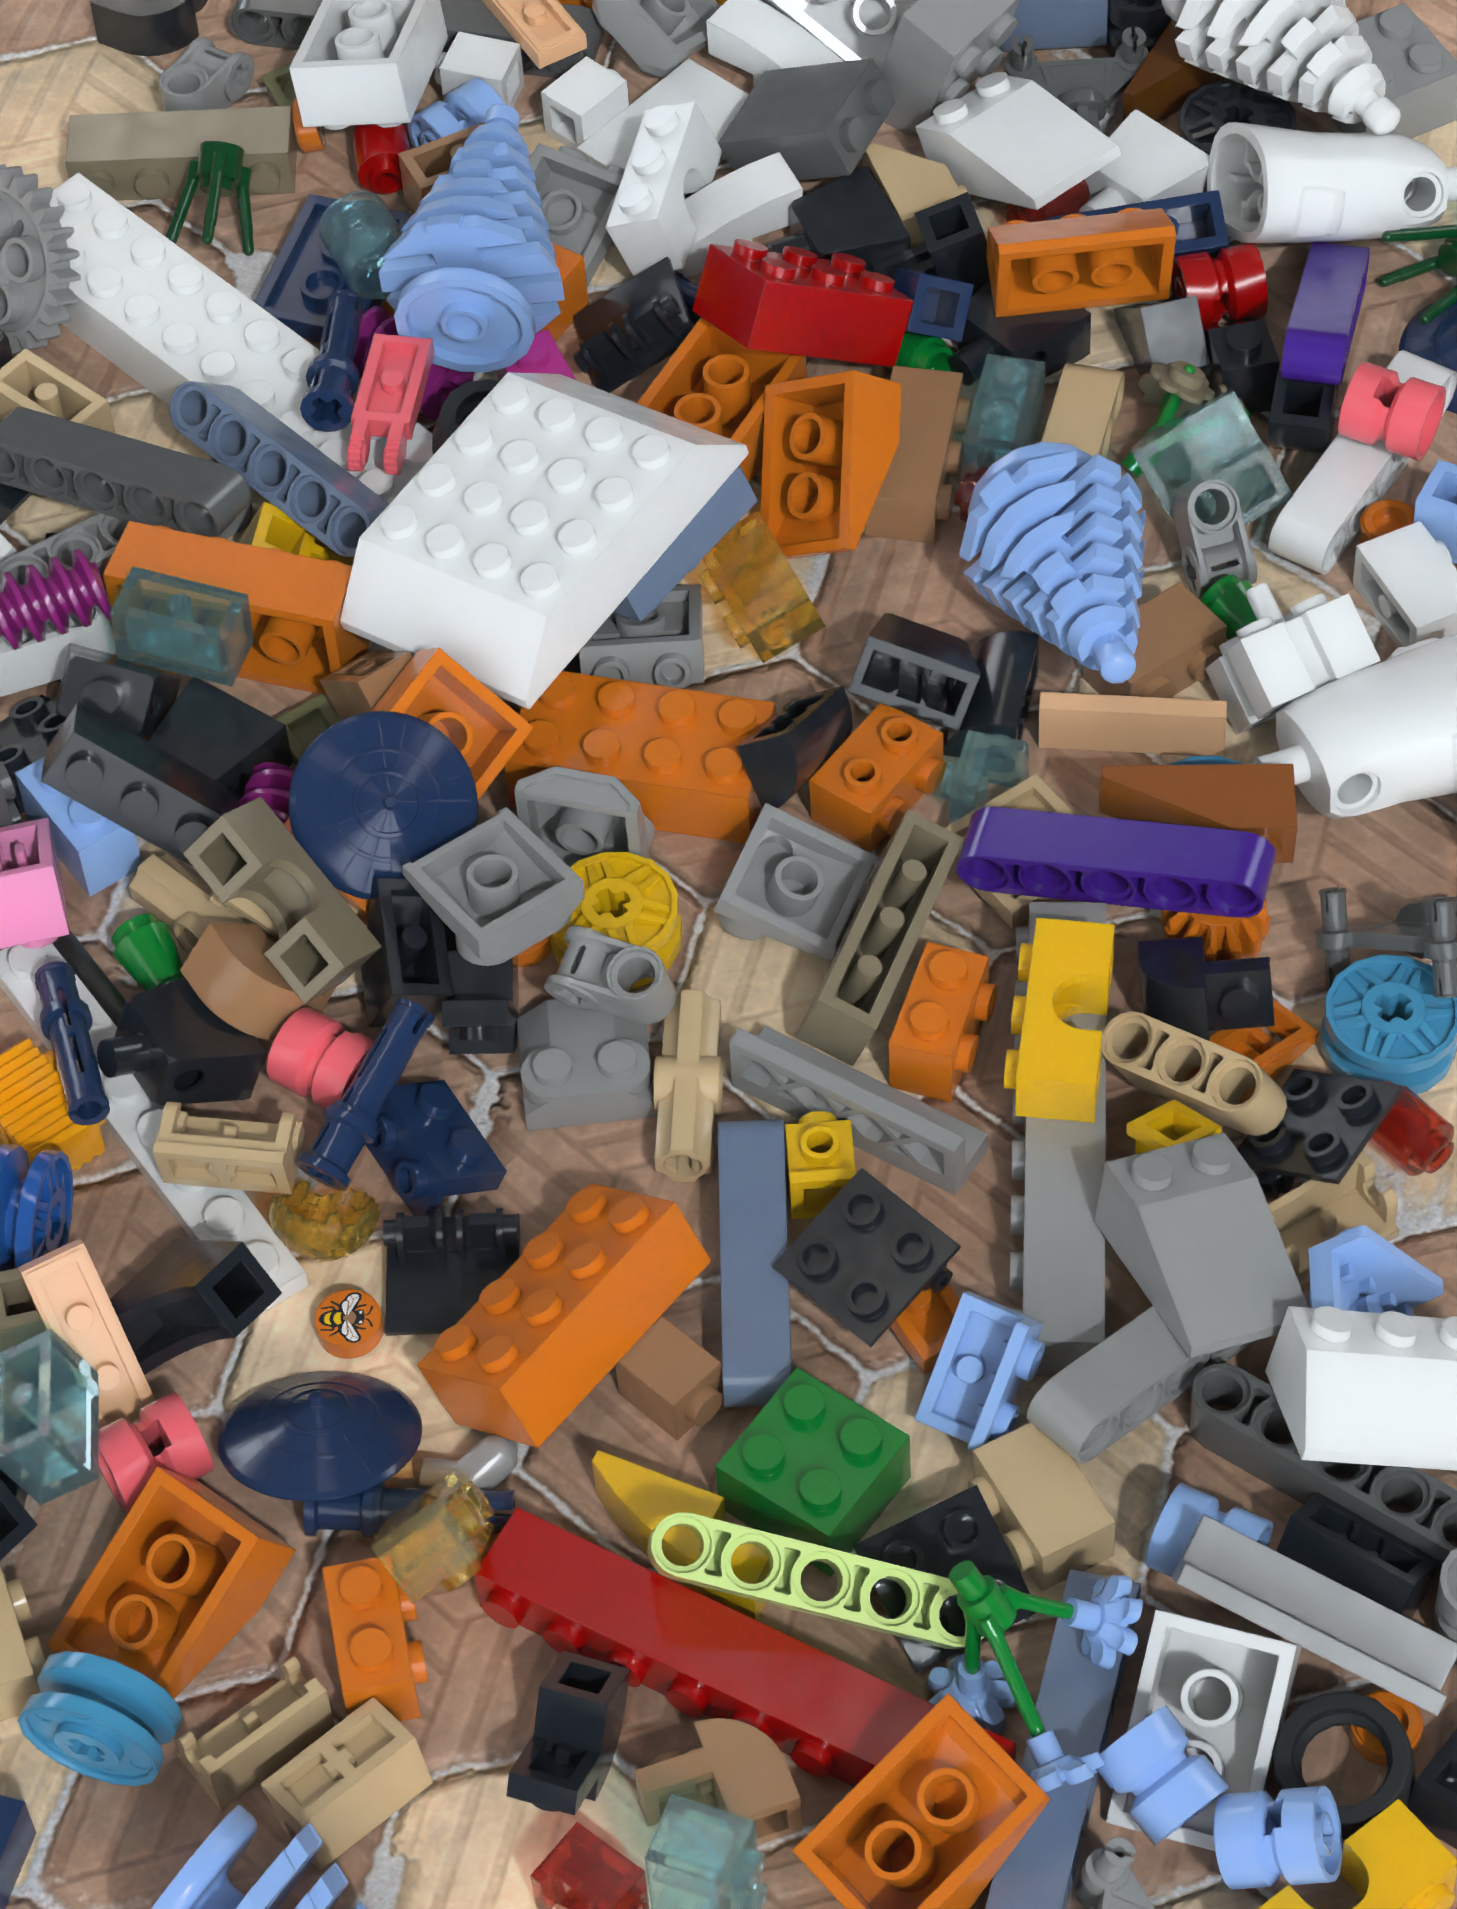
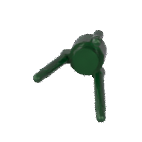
M204 141L200 144L198 160L189 161L187 180L165 237L173 243H177L198 184L200 183V190L208 194L202 242L206 245L211 244L217 222L220 196L233 195L234 188H237L243 252L247 256H251L254 253L249 192L252 170L243 166L245 150L242 147L222 141Z
M1457 224L1384 231L1382 233V240L1384 242L1447 239L1439 247L1437 256L1381 276L1378 284L1381 287H1387L1442 268L1446 275L1457 277ZM1457 285L1419 316L1420 323L1428 324L1457 302Z

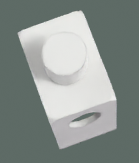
M1135 109L1109 137L1119 145L1122 155L1086 178L1085 200L1087 203L1080 208L1079 212L1207 192V172L1210 155Z

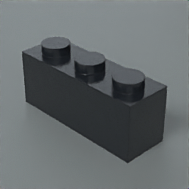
M77 702L45 751L41 782L191 866L192 864L183 853L223 814L239 807V793Z

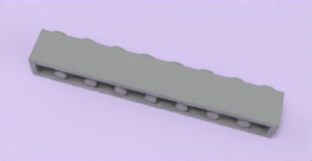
M1029 902V927H1016V966L1019 964L1021 942L1033 943L1036 918L1106 924V903ZM1015 979V995L1026 996L1028 982H1019L1018 979ZM1076 1014L1062 1020L1074 1028L1102 1031V1033L1106 1027V1015ZM1014 1035L1015 1050L1020 1049L1021 1035ZM1103 1053L1095 1123L1015 1116L1016 1089H1013V1125H1026L1025 1140H1012V1180H1025V1196L1011 1195V1235L1024 1236V1252H1010V1292H1023V1309L1012 1310L1044 1323L1038 1341L1045 1343V1351L1034 1377H1053L1105 1340V1236L1094 1222L1105 1167L1106 1058Z

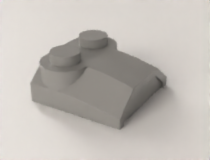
M593 0L592 2L594 14L601 27L614 37L641 71L658 77H666L683 60L708 46L706 21L721 7L715 0Z
M554 766L517 781L514 792L518 818L569 867L578 860L602 852H630L650 859L649 852L656 834L655 827L642 812L640 801L617 777Z
M765 802L713 911L717 912V917L724 929L737 938L759 940L768 936L831 961L857 901L879 858Z
M507 807L501 809L498 815L414 863L408 862L402 866L405 878L441 920L455 933L456 947L459 954L465 960L481 966H493L504 963L566 926L572 913L584 899L583 880Z
M558 999L546 1000L517 1018L521 1081L527 1131L656 1117L646 1024H637L634 1021L597 1010L576 1008Z

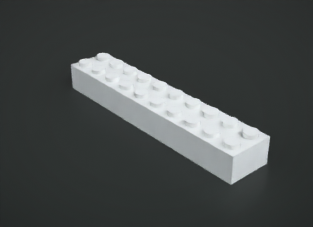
M80 173L75 174L53 190L49 205L51 207L60 205L65 207L64 214L59 222L62 228H74L75 232L66 242L68 248L78 250L80 254L76 259L70 260V268L81 275V280L70 282L69 288L77 296L78 302L64 305L69 312L71 321L62 325L168 406L173 392L184 382L194 381L234 386L388 503L393 501L434 455L432 452L433 434L416 422L412 440L407 439L406 458L400 475L385 473L383 450L387 444V437L371 436L370 453L365 470L363 472L348 470L347 452L352 432V423L350 422L345 428L336 432H324L308 425L301 416L300 405L302 397L309 389L306 381L309 363L319 356L320 352L316 347ZM360 380L356 392L351 396L354 405L361 383Z

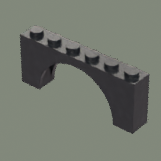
M174 1239L110 1298V1302L145 1375L170 1359L195 1347L216 1340L236 1338L282 1292L243 1241ZM56 1350L0 1401V1561L38 1526L24 1508L28 1492L48 1460L87 1420Z

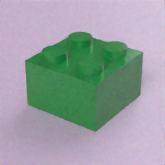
M796 1368L716 1464L718 1495L724 1497V1506L727 1513L753 1529L851 1553L854 1549L853 1545L859 1543L911 1478L910 1435L801 1369ZM819 1561L809 1563L830 1577L835 1573L826 1563Z

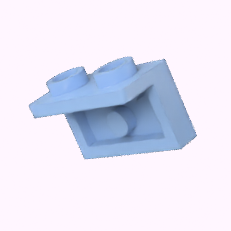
M1365 1225L1346 1229L1337 1236L1308 1249L1310 1272L1309 1308L1331 1306L1346 1311L1372 1313L1395 1311L1414 1316V1307L1444 1294L1442 1278Z
M970 1291L964 1292L914 1420L969 1443L968 1450L972 1452L974 1449L1014 1431L1021 1408L1014 1405L1013 1401L1022 1379L1031 1381L1041 1363L1045 1351V1343L1038 1341V1337L1044 1323Z

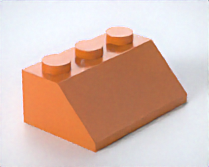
M1126 208L1112 214L1093 216L1070 214L1056 220L1029 223L1023 220H1013L1001 226L988 227L986 260L995 317L1169 299L1176 243L1175 225L1162 208L1149 210Z

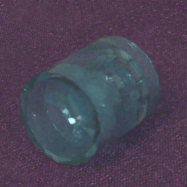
M355 191L344 195L329 205L321 216L318 226L320 239L331 257L339 265L340 271L352 290L359 297L369 300L388 297L391 292L382 293L378 272L386 260L381 259L389 247L401 236L403 231H401L396 219L378 194L369 191Z

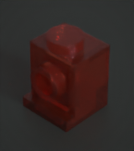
M578 1822L574 1824L530 1875L535 1905L538 1909H553L554 1906L556 1909H649L645 1871Z

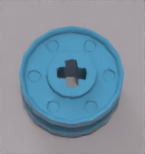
M1377 955L1355 961L1336 975L1326 994L1325 1016L1322 1019L1321 1052L1330 1070L1335 1075L1402 1085L1404 1091L1398 1099L1427 1092L1446 1077L1456 1056L1457 997H1434L1433 967L1408 956Z
M64 1651L49 1655L37 1678L41 1693L29 1697L18 1718L22 1734L39 1751L57 1763L84 1776L124 1786L136 1787L152 1783L165 1759L161 1745L170 1743L183 1719L179 1704L157 1683L144 1674L117 1661L82 1652Z

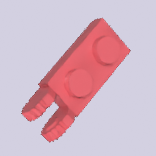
M374 334L351 415L352 432L347 452L348 470L358 472L365 470L370 453L371 436L387 437V444L383 450L385 473L391 475L401 474L406 458L407 439L412 440L435 354L433 339Z

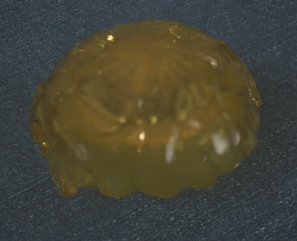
M299 1181L294 1185L292 1195L274 1194L270 1199L267 1215L276 1236L294 1252L320 1262L340 1260L355 1253L373 1234L380 1215L379 1203L375 1202L374 1197L367 1196L365 1191L353 1190L350 1186H348L346 1191L337 1190L334 1194L319 1195L309 1192L310 1183L308 1181Z

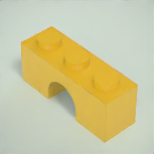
M1036 918L1033 943L1021 942L1018 981L1028 982L1027 995H1014L1011 1018V1035H1021L1020 1049H1007L1004 1071V1088L1016 1089L1015 1116L1095 1123L1101 1074L1102 1031L1074 1028L1062 1020L1076 1014H1108L1114 961L1115 924Z
M1399 1799L1344 1841L1340 1874L1357 1891L1361 1898V1902L1352 1909H1449L1456 1897L1454 1887L1457 1877V1859ZM1288 1884L1258 1909L1315 1908L1308 1905Z

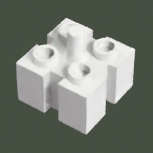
M1264 582L1253 586L1245 592V596L1257 621L1236 631L1237 637L1221 644L1219 649L1222 656L1205 670L1219 699L1227 701L1228 719L1236 735H1239L1275 719L1276 713L1288 702L1351 673L1373 666L1381 660L1349 593L1329 602L1324 593L1315 595L1290 608L1292 613L1283 617L1268 584Z

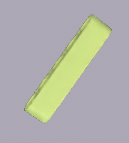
M678 1512L665 1517L652 1530L648 1539L647 1553L651 1564L660 1574L670 1579L945 1649L965 1648V1636H954L948 1633L942 1627L939 1619L942 1603L949 1596H958L959 1593L949 1578L693 1513ZM676 1526L686 1527L697 1535L700 1542V1554L693 1564L677 1566L669 1562L664 1556L661 1548L662 1538L668 1529ZM754 1544L766 1553L769 1561V1570L761 1582L748 1584L739 1580L733 1573L731 1557L738 1546ZM812 1561L826 1563L835 1571L837 1589L828 1601H815L809 1598L802 1589L800 1583L801 1573L804 1567ZM879 1579H891L897 1582L905 1592V1608L895 1619L881 1617L872 1608L870 1592L873 1585Z

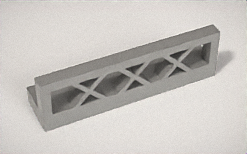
M764 1026L758 1036L738 1028L729 1040L733 1087L798 1119L810 1112L825 1111L835 1115L837 1121L851 1120L853 1146L953 1195L958 1193L988 1150V1133L767 1026Z
M1202 1514L1171 1576L1177 1584L1438 1716L1447 1698L1440 1690L1457 1658L1456 1642Z

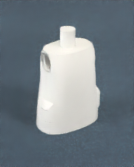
M1231 122L1221 126L1215 135L1208 162L1207 192L1219 190L1227 235L1244 243H1306L1382 238V233L1387 230L1428 227L1439 222L1447 209V202L1457 201V167H1446L1441 158L1424 143L1397 133L1376 135L1373 132H1310Z
M1457 634L1442 639L1433 637L1406 647H1399L1386 661L1351 673L1288 702L1276 713V738L1280 750L1254 758L1253 764H1293L1295 785L1298 786L1307 801L1319 813L1335 820L1362 815L1406 801L1457 793Z

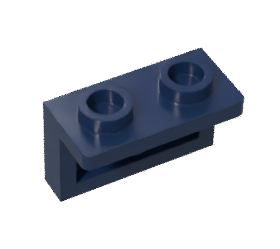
M445 1080L395 1085L375 1120L379 1125L377 1137L373 1143L365 1144L412 1215H429V1218H434L445 1196L497 1190L507 1170Z

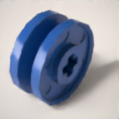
M2 1144L0 1146V1272L16 1269L67 1244L72 1220L74 1192L73 1174L69 1158L62 1151L45 1149L38 1153L32 1164H30L27 1151L21 1146Z

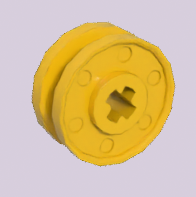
M602 852L574 863L570 868L583 880L584 899L574 910L566 926L551 936V947L558 965H560L568 946L564 938L567 929L571 926H581L598 931L613 939L647 947L659 956L666 970L671 968L682 947L683 926L679 914L678 893L670 875L653 860L630 852ZM654 978L640 979L632 985L630 990L650 984L654 981Z

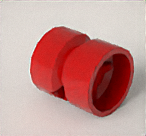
M1255 243L1220 248L1216 258H1212L1205 251L1174 256L1171 275L1172 296L1196 295L1203 327L1217 325L1222 315H1226L1230 321L1253 319L1266 315L1268 309L1266 274L1261 255Z

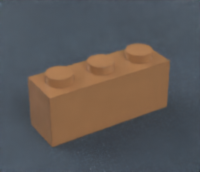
M893 366L890 381L902 384L900 443L866 523L865 536L935 544L940 520L950 521L954 485H948L950 476L959 477L961 473L964 444L963 441L957 440L959 433H969L973 399L963 397V373Z

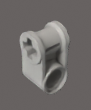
M196 38L189 45L186 52L171 67L163 71L159 77L163 111L229 108L235 101L244 96L252 82L254 74L252 57L244 52L228 53L216 48L214 42L208 38Z
M1218 479L1190 480L1182 484L1175 492L1171 505L1182 550L1183 571L1190 591L1200 599L1214 583L1229 574L1236 575L1240 581L1248 580L1251 584L1256 583V559L1246 534L1236 491L1228 483ZM1207 490L1216 501V511L1210 521L1203 523L1196 515L1195 502L1199 494ZM1228 562L1226 565L1211 569L1214 565Z
M571 926L567 929L564 936L565 941L568 943L556 974L548 976L544 984V989L550 995L576 1008L597 1010L634 1021L637 1024H653L660 1022L669 1015L675 1006L676 990L662 960L654 951L647 947L610 938L590 928ZM654 978L651 986L645 991L629 993L632 985L638 980Z

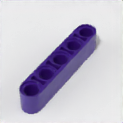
M1326 242L1311 243L1287 327L1281 379L1341 386L1364 297L1370 248Z
M983 807L976 810L971 816L957 862L956 872L967 885L987 892L1248 918L1257 915L1263 908L1276 851L1266 838L1246 831L1003 807Z

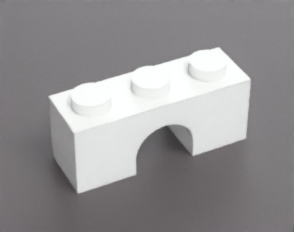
M695 101L672 106L662 105L654 109L645 110L605 227L633 277H636L667 256L671 260L674 270L684 269L697 228L687 211L684 194L697 192L713 182L722 154L717 140Z

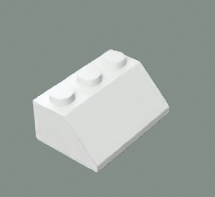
M1288 1306L1265 1372L1301 1460L1457 1471V1316L1435 1318L1410 1316L1395 1311L1372 1313L1346 1311L1331 1306L1319 1308Z

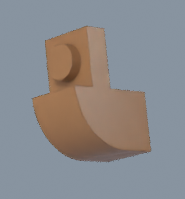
M210 922L180 969L202 1002L219 1018L244 1033L274 1041L288 1018L300 1008L311 1007L322 1013L327 1006L329 998L336 989L335 987L304 1004L264 955L273 944L258 924Z
M724 1718L693 1722L696 1742L695 1750L687 1753L669 1751L653 1758L645 1767L634 1770L638 1801L648 1827L716 1804L735 1853L803 1830L801 1798L782 1752L765 1733L747 1723Z

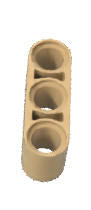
M1067 362L1062 371L1041 442L1071 444L1092 457L1098 454L1107 458L1122 406L1125 372Z
M1139 1012L1121 1013L1113 1018L1103 1030L1102 1053L1105 1058L1130 1083L1145 1092L1167 1101L1176 1099L1204 1117L1247 1135L1258 1136L1267 1134L1275 1129L1284 1118L1287 1109L1284 1092L1249 1057ZM1147 1044L1146 1049L1142 1052V1054H1140L1136 1058H1133L1136 1051L1143 1045ZM1201 1066L1199 1072L1193 1078L1186 1081L1188 1074L1196 1067ZM1255 1088L1250 1099L1239 1104L1241 1097L1250 1089Z

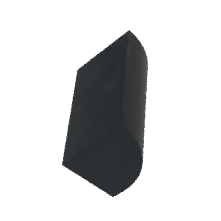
M1003 631L980 639L971 648L973 657L980 670V678L959 731L949 728L943 750V755L1016 766L1039 673V634L1025 631Z
M843 686L791 699L736 746L762 808L765 802L776 808L785 804L809 782L811 777L851 735L852 711Z
M1320 1493L1316 1494L1290 1516L1276 1550L1409 1619H1412L1440 1564L1439 1560Z

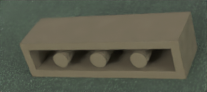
M291 106L70 115L65 158L68 178L80 173L116 201L180 198L188 176L189 161L198 160L200 144L204 141H222L235 144L245 150L243 166L252 170L249 186L250 195L295 193L297 141ZM199 183L194 197H207L208 194L200 190ZM234 188L233 195L231 196H237V188Z
M910 810L906 811L878 860L796 1034V1038L851 1066L855 1064L877 1030L964 840L963 837Z

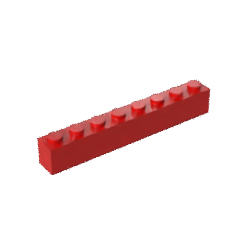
M518 1507L474 1572L480 1607L498 1624L511 1629L522 1626L542 1636L545 1642L560 1654L564 1650L630 1669L628 1686L639 1687L642 1684L666 1696V1699L672 1706L689 1716L701 1717L704 1714L712 1719H732L756 1727L771 1738L781 1752L789 1755L799 1768L816 1777L825 1778L829 1774L855 1787L935 1706L918 1696ZM983 1728L1016 1762V1743Z

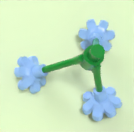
M967 1560L958 1563L952 1568L948 1578L959 1592L957 1603L964 1613L965 1652L953 1658L951 1670L944 1667H935L931 1670L926 1687L936 1695L928 1702L936 1705L949 1693L976 1722H980L983 1728L996 1734L1001 1733L1006 1727L1004 1713L1001 1708H1013L1017 1705L1032 1736L1026 1743L1038 1768L1032 1771L1030 1777L1038 1786L1047 1793L1062 1786L1063 1782L1075 1785L1091 1779L1098 1773L1097 1769L1106 1764L1098 1751L1083 1757H1074L1070 1754L1064 1756L1053 1729L1045 1731L1044 1724L1005 1639V1631L1013 1624L1018 1609L1062 1618L1064 1625L1084 1630L1081 1649L1085 1656L1091 1658L1092 1664L1109 1670L1115 1664L1116 1651L1130 1656L1135 1651L1138 1643L1137 1634L1127 1626L1139 1620L1143 1601L1142 1599L1128 1598L1132 1589L1131 1578L1126 1575H1112L1109 1579L1102 1578L1094 1585L1090 1602L1076 1598H1069L1066 1602L1026 1594L1005 1584L999 1586L993 1577L989 1575L982 1576L972 1561ZM981 1636L987 1638L997 1661L991 1660L984 1663L980 1659Z

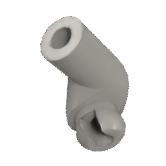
M488 1434L459 1461L425 1457L421 1466L419 1487L420 1489L492 1491L515 1468L518 1460L517 1444L515 1441Z

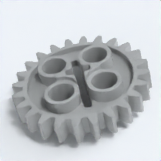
M5 164L0 165V330L8 337L12 354L23 351L25 348L33 350L48 346V339L61 336L58 325L70 323L71 317L64 305L77 303L78 298L69 288L70 282L81 280V275L70 268V260L76 259L80 254L78 250L68 248L66 242L75 232L74 228H62L59 222L64 214L65 207L63 205L54 207L49 205L53 189L51 187L38 189L37 174L23 175L21 166L6 167Z

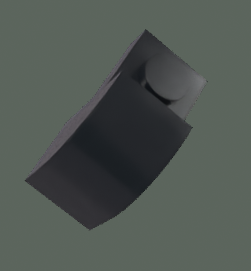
M91 0L90 6L98 43L131 55L160 56L186 47L199 36L195 13L200 11L208 0Z
M968 192L914 213L925 243L872 264L876 273L888 276L895 280L897 268L974 284L972 297L989 280L986 260L987 239Z
M1278 370L1269 417L1268 445L1271 447L1324 453L1332 440L1339 386L1281 379V370Z
M1203 936L1138 941L1139 969L1145 1015L1210 1041V1031L1275 1026L1270 957L1205 962Z
M448 951L453 997L450 1001H442V1027L449 1028V1054L515 1053L519 1011L518 955L498 965L481 966L465 960L458 951Z
M562 1651L539 1686L534 1735L509 1771L507 1797L532 1803L541 1810L560 1811L574 1816L585 1799L596 1801L609 1773L618 1745L626 1707L630 1669Z

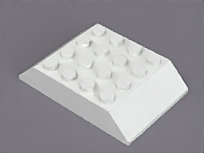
M508 372L359 537L340 623L343 629L393 651L410 652L412 657H414L418 650L439 647L495 695L530 709L749 454L747 446L561 374Z

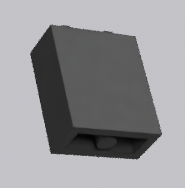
M873 58L764 71L718 144L733 171L780 152L798 181L849 176L896 101Z

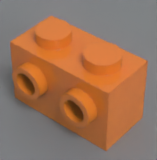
M879 703L809 780L811 819L872 852L887 834L893 835L906 811L910 810L923 794H932L942 782L946 772V763L943 761V733L899 709Z
M932 942L926 943L888 1042L889 1085L891 1087L952 1103L962 1073H970L973 1068L979 1045L977 1033L981 1022H989L994 1011L998 986L989 983V956Z
M392 1554L322 1567L341 1689L347 1715L349 1716L374 1697L399 1722L421 1718L415 1684L429 1682L422 1641L408 1642L405 1622L418 1620L411 1578L397 1581Z

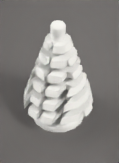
M1161 0L1165 13L1177 22L1175 27L1185 29L1175 39L1179 56L1185 58L1184 62L1207 72L1216 73L1238 83L1270 93L1283 100L1303 104L1301 107L1314 112H1328V114L1333 115L1331 118L1344 123L1357 124L1363 121V124L1376 135L1389 134L1398 125L1401 118L1400 110L1388 98L1384 97L1386 90L1384 77L1377 65L1372 64V52L1366 40L1364 41L1363 36L1359 35V26L1349 8L1346 7L1345 0Z

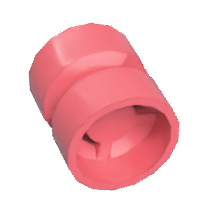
M1363 361L1353 375L1342 403L1338 422L1339 435L1369 445H1374L1382 439L1385 441L1387 451L1421 461L1427 454L1437 433L1445 406L1446 388L1415 377H1410L1406 382L1401 383L1397 371Z
M311 1007L300 1008L282 1025L273 1041L266 1067L268 1078L301 1097L312 1095L313 1102L325 1109L334 1100H341L375 1040L359 1032L353 1034L348 1031L344 1032L342 1024Z
M175 1391L142 1407L139 1413V1421L132 1424L124 1418H120L89 1434L87 1437L103 1477L118 1504L126 1514L131 1510L157 1466L193 1479H198L214 1470L213 1460L203 1436L187 1406ZM161 1446L163 1451L156 1457H153L150 1449H156Z

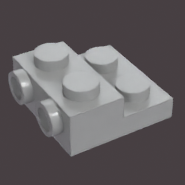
M538 143L529 161L531 168L533 167L537 192L540 193L543 215L546 217L549 228L550 242L584 256L588 287L610 245L616 246L605 227L625 169L612 164L604 169L591 164L583 154L570 147L560 146L559 150H555Z
M701 584L675 586L664 597L660 605L641 622L612 612L579 651L581 674L682 689L691 684L704 683Z

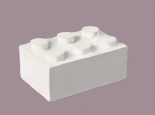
M323 0L289 67L303 127L324 126L329 130H339L350 125L377 124L380 127L391 128L403 123H410L448 39L440 0Z

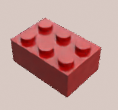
M736 239L733 247L710 244L692 311L745 348L889 367L896 365L913 300L893 288L895 280L865 270L866 262L864 260L844 253H833L831 260L818 259V256L811 251L794 246H784L782 253L768 252L769 249L762 244L743 239Z

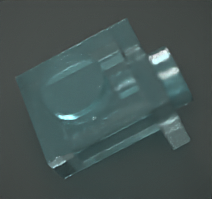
M968 730L958 764L951 762L947 764L942 782L941 798L950 800V824L983 805L990 783L1014 787L1029 778V744L1027 742L1012 739L1002 734L990 735Z

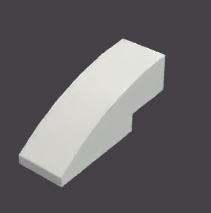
M727 0L706 21L708 54L753 74L754 87L764 71L843 62L829 47L798 23L760 0Z
M780 152L747 164L715 180L685 199L687 211L697 231L684 269L674 270V272L679 271L685 278L702 273L710 244L733 247L736 239L752 241V238L790 225L789 206L794 200L803 196V188Z

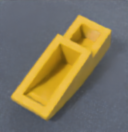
M597 1450L592 1459L597 1497L616 1524L648 1558V1539L652 1530L669 1515L678 1512L693 1513L726 1522L724 1497L600 1450ZM679 1526L670 1528L665 1532L661 1548L667 1560L677 1566L693 1564L700 1554V1542L697 1535L692 1530ZM743 1544L734 1550L731 1557V1567L739 1580L748 1584H756L766 1577L769 1570V1561L766 1553L760 1547L754 1544ZM677 1581L685 1587L755 1620H758L766 1604Z

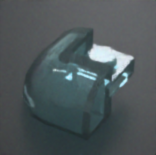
M1231 389L1181 418L1174 417L1140 439L1131 450L1159 504L1173 520L1171 502L1174 494L1182 484L1190 480L1218 479L1228 483L1236 491L1239 498L1244 525L1284 504L1293 496L1267 446L1261 442L1237 395ZM1207 490L1201 492L1195 502L1197 517L1203 523L1210 521L1216 511V501Z

